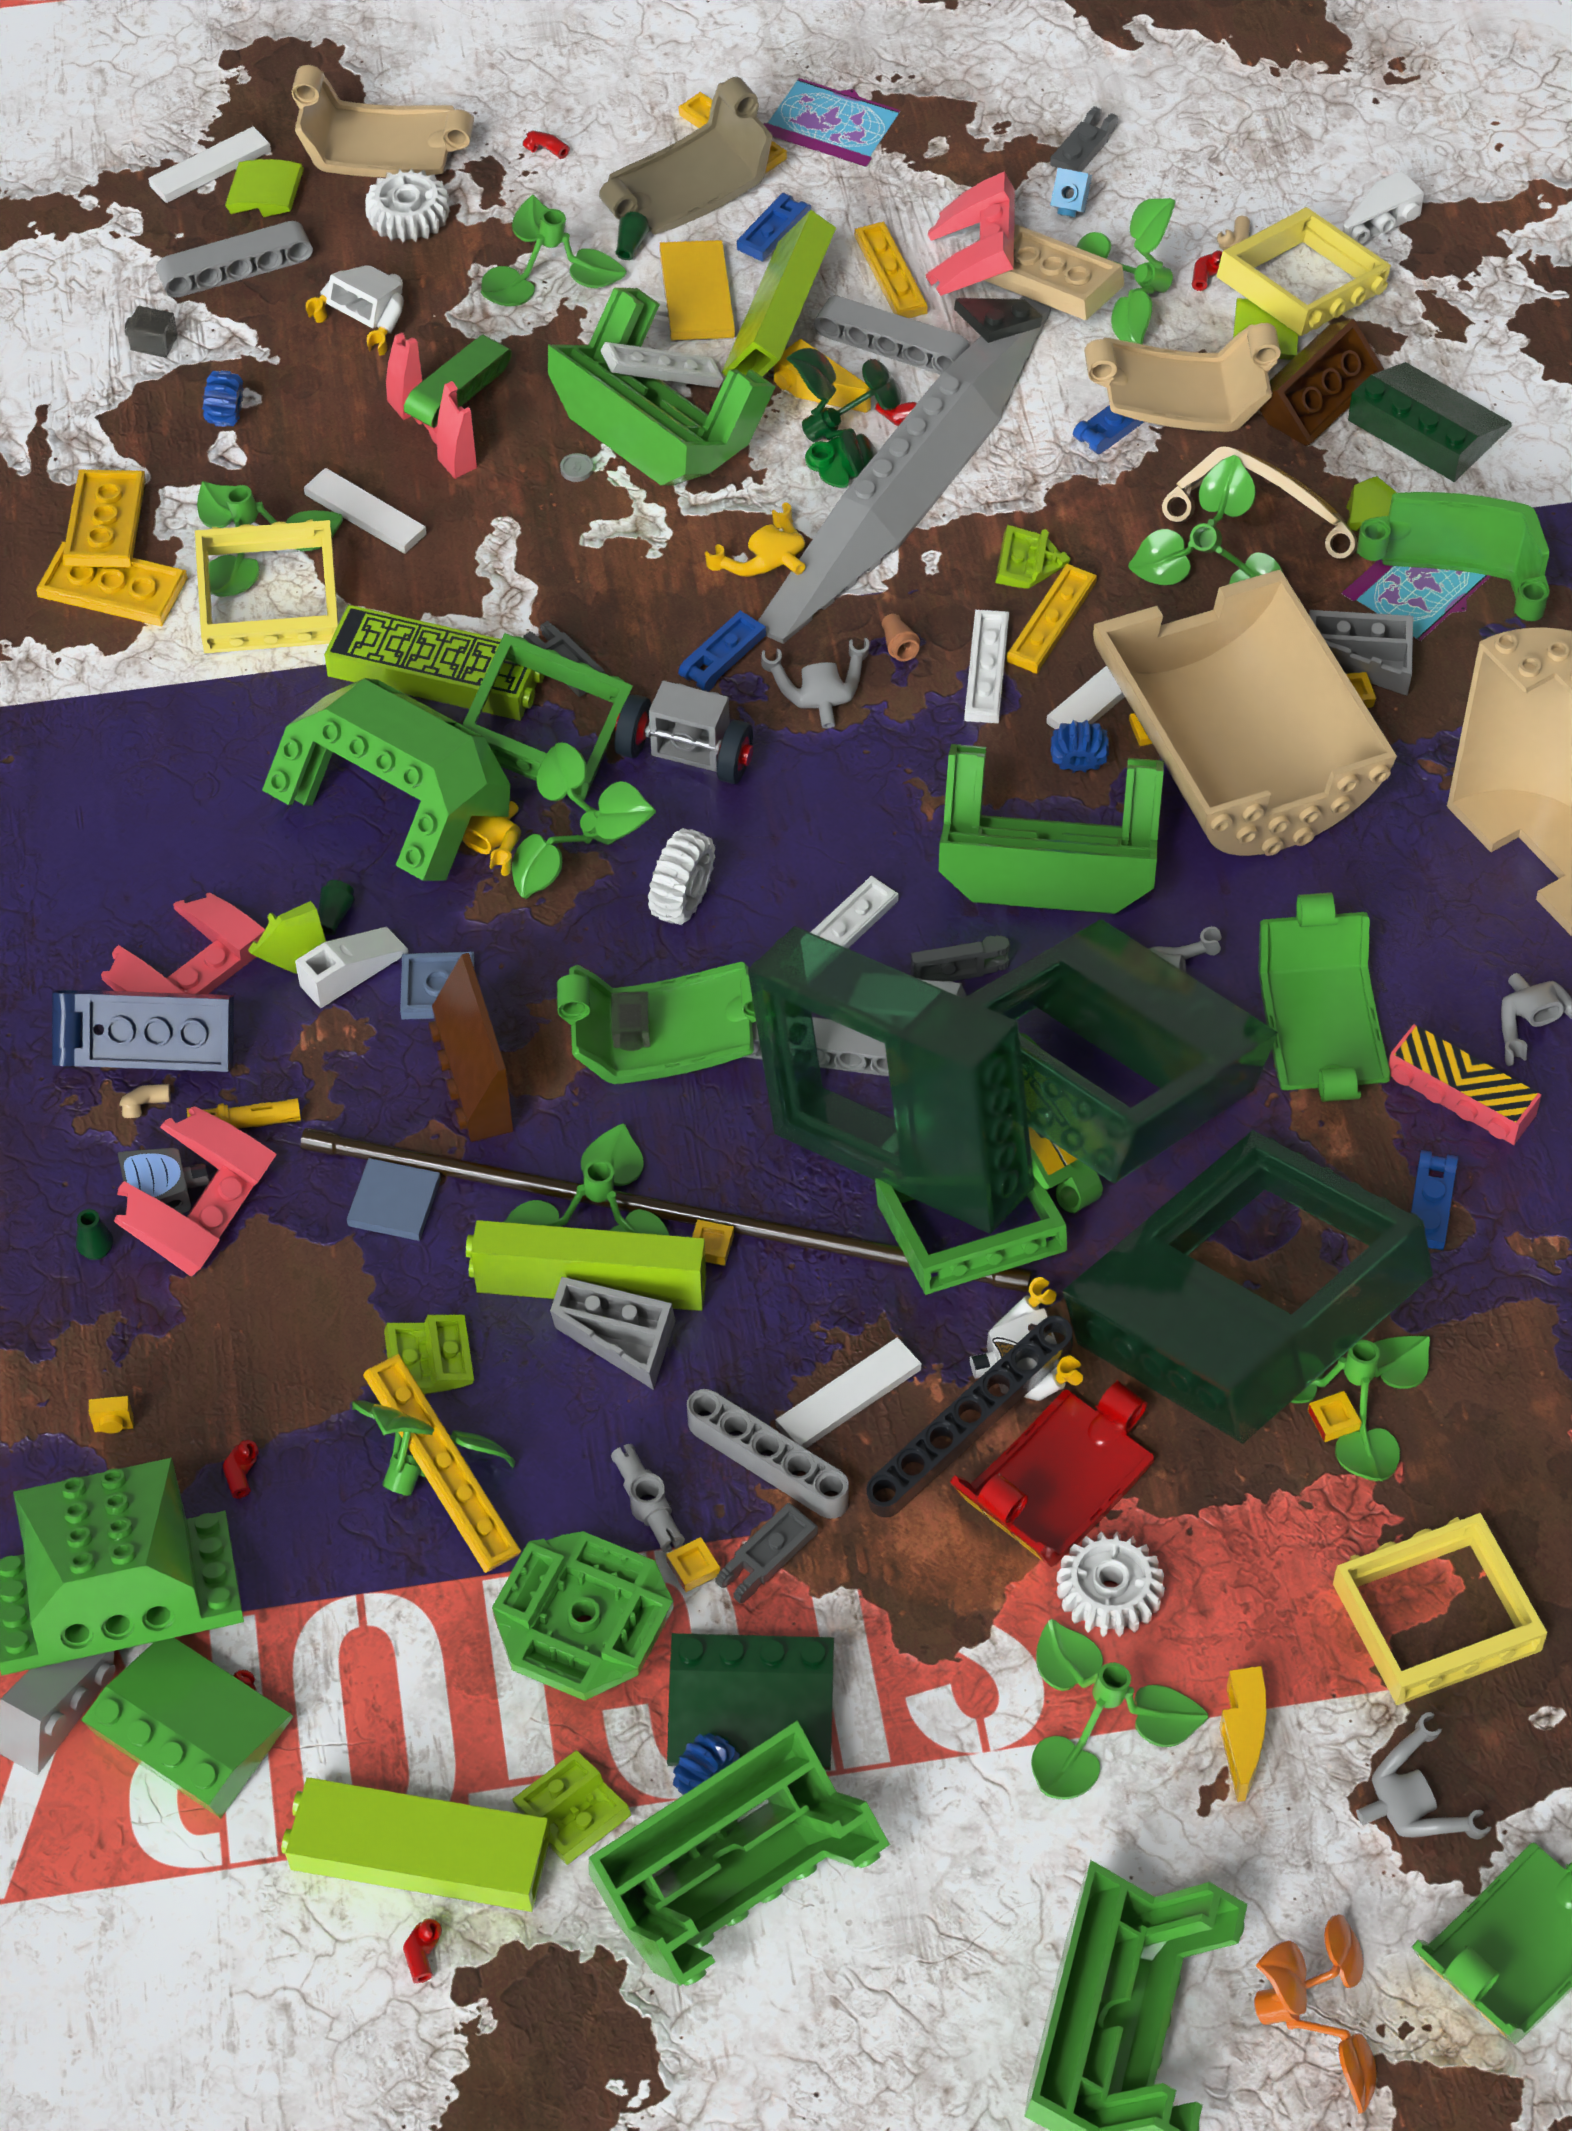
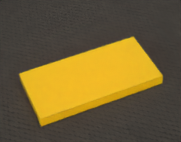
M722 240L659 242L671 340L734 338L735 327Z
M85 469L78 471L63 552L64 566L131 567L146 481L145 471Z
M63 541L36 591L40 598L163 626L187 580V573L183 569L132 558L131 567L64 566L63 552L65 542Z

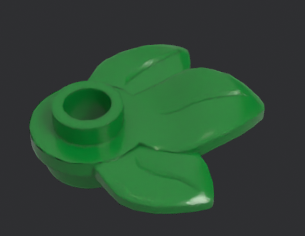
M840 436L834 437L828 442H815L805 454L806 465L811 470L819 472L821 480L826 484L842 488L848 486L849 478H856L843 451Z

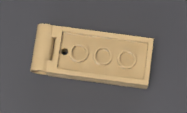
M1014 223L1013 270L984 281L1087 320L1124 286L1123 265Z

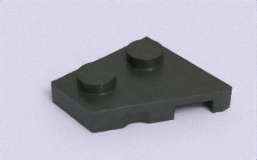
M955 299L954 310L988 343L1041 327L1043 316L1025 299Z

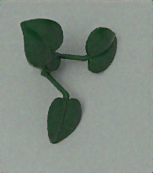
M803 348L789 355L786 360L793 364L810 391L821 400L818 406L811 410L812 415L802 421L803 432L812 442H818L825 437L827 440L840 436L843 451L856 477H858L876 455L877 451L864 434L856 435L852 428L838 430L841 424L840 416L873 395L882 409H895L900 404L902 397L899 385L891 377L890 372L883 363L876 359H869L862 366V375L865 383L871 390L839 410L832 407L827 408L825 405L836 392V388L833 385L836 380V374L831 363L824 354L816 349Z

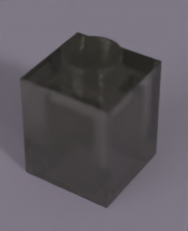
M138 305L132 317H129L125 323L124 331L125 335L128 336L131 351L167 358L178 337L175 317L172 312Z
M648 992L611 993L612 1039L614 1048L636 1051L642 1047H650V1004Z

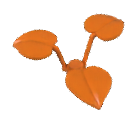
M1338 1914L1330 1917L1324 1933L1326 1950L1331 1962L1334 1964L1328 1972L1305 1981L1307 1973L1306 1964L1299 1947L1292 1941H1284L1274 1945L1256 1964V1967L1269 1979L1273 1988L1257 1991L1255 1995V2010L1258 2019L1263 2025L1286 2022L1288 2029L1301 2028L1340 2037L1342 2041L1339 2043L1338 2050L1341 2067L1356 2103L1358 2114L1366 2111L1371 2101L1377 2077L1375 2059L1368 2042L1360 2033L1353 2034L1351 2037L1350 2032L1346 2029L1299 2020L1300 2015L1304 2014L1307 2008L1306 1989L1333 1979L1340 1975L1344 1986L1351 1988L1356 1986L1362 1978L1364 1963L1360 1943L1346 1918Z

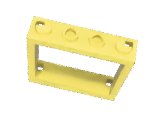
M1305 207L1224 250L1217 278L1295 333L1303 336L1314 329H1318L1333 318L1340 317L1344 312L1353 307L1360 306L1371 297L1380 295L1388 285L1387 278L1391 264ZM1303 242L1355 279L1307 305L1255 268Z
M311 519L300 523L275 522L271 525L260 526L243 524L233 528L212 527V529L195 530L200 627L204 653L330 643L339 624L330 520L313 521ZM322 547L327 615L213 624L209 555Z
M1481 1513L1462 1520L1456 1517L1447 1523L1446 1526L1435 1530L1429 1528L1420 1530L1408 1540L1397 1544L1395 1542L1385 1543L1378 1547L1375 1552L1361 1557L1359 1555L1350 1556L1348 1562L1336 1567L1333 1586L1396 1705L1541 1652L1543 1649L1547 1631ZM1471 1546L1516 1628L1401 1671L1357 1587Z

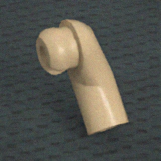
M1238 216L1235 219L1234 232L1229 229L1225 230V235L1222 231L1219 232L1217 242L1223 251L1249 237L1250 219L1246 216Z
M170 1084L142 1085L124 1095L119 1105L122 1106V1116L124 1118L140 1117L142 1114L141 1104L171 1102Z

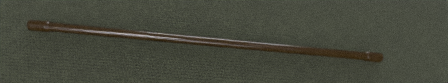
M307 1127L303 1130L301 1137V1149L329 1155L338 1154L364 1160L371 1158L439 1172L440 1175L570 1201L573 1200L577 1193V1186L582 1185L580 1183L343 1137L337 1133ZM613 1190L616 1193V1201L620 1211L631 1213L634 1210L642 1209L653 1213L661 1219L696 1225L697 1219L734 1226V1233L911 1268L899 1246ZM586 1195L580 1200V1203L611 1209L608 1200L599 1203L593 1202ZM1011 1268L973 1281L992 1284L998 1288L1028 1293L1032 1271Z

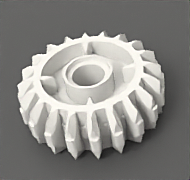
M399 169L398 174L394 175L387 172L386 179L377 178V183L370 185V191L366 194L365 199L366 216L372 229L377 230L380 237L388 235L390 241L400 238L402 243L406 239H413L416 242L418 237L428 239L429 233H438L439 227L445 226V221L449 217L450 212L449 194H447L443 182L436 180L435 175L427 176L424 170L415 173L413 169L409 172H402Z
M682 828L676 831L672 838L667 841L666 847L662 849V854L659 860H657L653 879L649 885L651 889L648 894V906L651 910V915L659 917V920L679 925L691 919L692 913L696 912L697 906L702 902V897L706 893V888L710 881L711 872L714 869L715 846L712 838L693 829L687 830Z
M1101 1531L1097 1536V1541L1094 1542L1086 1535L1082 1540V1547L1073 1544L1070 1548V1556L1064 1555L1061 1560L1060 1567L1062 1569L1057 1571L1056 1578L1059 1584L1057 1586V1596L1059 1599H1063L1062 1608L1064 1612H1072L1071 1619L1074 1624L1085 1620L1087 1633L1094 1626L1100 1627V1634L1103 1637L1107 1635L1108 1629H1114L1120 1638L1124 1633L1125 1626L1135 1633L1139 1629V1621L1148 1625L1152 1618V1612L1157 1613L1160 1608L1161 1601L1159 1599L1164 1596L1165 1589L1162 1584L1164 1580L1163 1569H1158L1159 1560L1157 1556H1148L1149 1548L1147 1544L1138 1548L1135 1547L1136 1540L1134 1536L1124 1542L1121 1541L1118 1531L1113 1535V1539H1106V1536ZM1114 1581L1118 1586L1107 1587L1102 1582Z

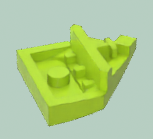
M1378 476L1354 485L1346 505L1350 516L1347 522L1348 527L1351 530L1358 531L1366 519L1389 516L1392 495L1397 492Z
M1007 525L1003 536L995 583L1029 589L1063 568L1066 564H1069L1071 559L1065 551L1062 553L1058 551L1049 540V532L1046 529L1042 530L1041 534Z
M309 901L278 917L273 913H269L267 917L269 924L259 941H253L248 951L264 961L297 974L295 960L326 942L317 908Z

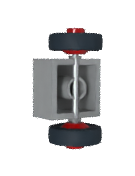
M662 681L652 705L651 700L644 696L630 695L626 699L615 724V751L617 754L636 758L641 752L646 738L649 737L651 740L652 756L715 771L719 780L731 784L739 783L753 755V727L751 724L739 720L729 722V697L716 692H707L687 687L684 684Z

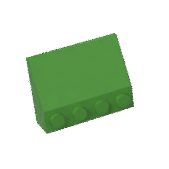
M176 1638L153 1642L103 1689L81 1721L95 1735L221 1818L289 1724L293 1715Z

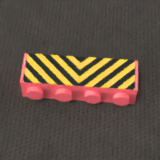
M1415 1024L1412 1025L1390 1054L1388 1064L1390 1076L1397 1083L1409 1086L1423 1094L1431 1102L1443 1105L1455 1112L1463 1120L1477 1124L1489 1131L1492 1136L1503 1139L1512 1145H1515L1537 1115L1541 1099L1540 1093Z

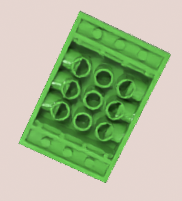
M172 1458L121 1469H110L103 1473L84 1477H72L65 1481L13 1492L24 1554L7 1556L0 1559L1 1675L244 1622L226 1511L205 1513L198 1517L186 1519Z

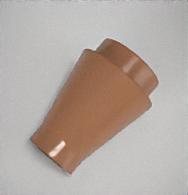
M889 614L884 617L881 625L884 629L890 656L899 661H908L914 658L920 649L919 636L901 620L899 615Z

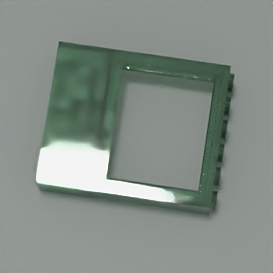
M1100 919L956 1002L934 1063L1115 1184L1254 1091L1278 1032ZM1037 1007L1159 1087L1160 1090L1130 1108L1006 1025Z
M796 926L791 928L782 938H779L774 946L748 969L774 1134L873 1180L877 1178L891 1185L893 1189L989 1234L1035 1188L1017 1021ZM812 1012L885 1044L895 1120L823 1088Z
M1252 1130L1063 1290L1078 1345L1243 1444L1431 1278L1433 1272L1425 1235V1226L1423 1220L1416 1214L1408 1213L1398 1208L1386 1198L1378 1197L1363 1189L1358 1183L1350 1182L1336 1175L1328 1167H1321L1308 1160L1303 1154L1293 1152L1280 1145L1275 1139L1267 1138ZM1265 1189L1369 1246L1292 1315L1188 1256V1254Z

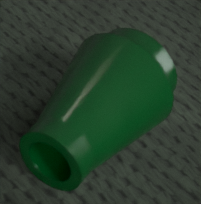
M630 211L620 218L617 248L615 251L616 256L620 259L632 260L636 250L649 232L648 220L644 215Z
M329 880L326 886L321 888L318 915L325 935H335L338 926L355 901L353 896L354 889L345 882Z
M83 1210L77 1216L76 1248L80 1254L88 1259H101L112 1248L113 1235L95 1210Z

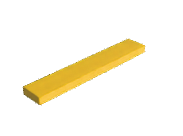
M397 1354L367 1369L363 1376L381 1405L424 1421L434 1429L433 1435L411 1432L408 1449L484 1572L487 1573L517 1557L521 1552L520 1548L400 1355ZM398 1432L401 1438H403L404 1432Z

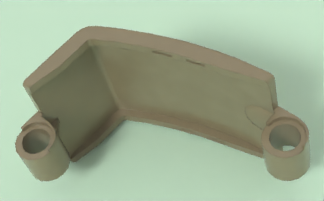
M732 77L723 83H719L712 100L707 124L674 144L611 173L608 181L601 187L599 192L602 202L619 220L625 213L630 211L644 215L648 220L650 232L656 235L698 219L758 185L765 176L772 134L757 118L759 103L756 94L739 77Z

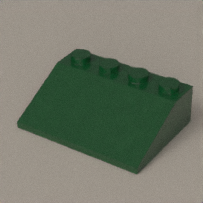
M1407 362L1370 375L1352 392L1348 421L1453 482L1460 478L1512 426V422Z
M672 1633L667 1766H677L680 1761L679 1756L683 1755L686 1751V1745L688 1743L693 1744L699 1734L705 1736L711 1733L714 1736L722 1737L729 1742V1745L735 1748V1751L740 1754L739 1758H741L798 1721L824 1770H831L834 1637Z

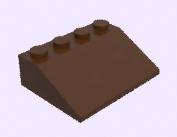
M465 953L460 956L433 1003L434 1021L428 1022L432 1042H440L441 1050H437L441 1071H449L450 1079H446V1086L450 1100L457 1099L459 1108L454 1109L458 1127L460 1130L466 1129L470 1142L513 1132L506 1068L470 955Z

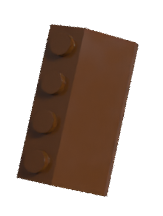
M1354 318L1328 325L1269 381L1272 396L1259 410L1270 426L1307 446L1350 407L1351 395L1356 388L1370 375L1385 369Z

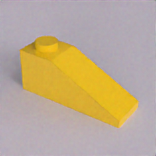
M799 339L784 350L780 361L774 365V382L779 388L787 390L797 398L820 403L821 400L810 391L797 369L786 360L789 355L803 348L815 349L802 339ZM826 356L836 374V380L833 383L836 392L828 401V405L842 408L871 390L864 381ZM871 397L851 410L867 413L871 410Z

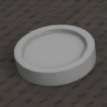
M573 453L567 455L560 463L561 474L569 481H584L593 473V462L585 454Z

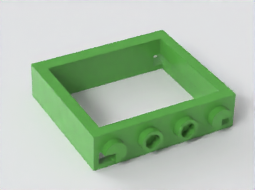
M504 633L462 725L485 737L501 767L537 781L539 767L547 753L476 724L505 660L507 659L614 703L587 763V778L583 785L573 789L574 793L585 801L615 732L617 717L626 699L630 696L633 685L626 683L617 676H609L594 670L588 664L577 663L567 659L554 650H545L533 645L522 637H514Z
M1008 1138L875 1178L877 1205L925 1295L1067 1251L1065 1221L1047 1190L1042 1188ZM1013 1170L1041 1220L928 1255L901 1203ZM1051 1237L1052 1240L1046 1241V1238ZM937 1272V1276L931 1277L932 1273Z

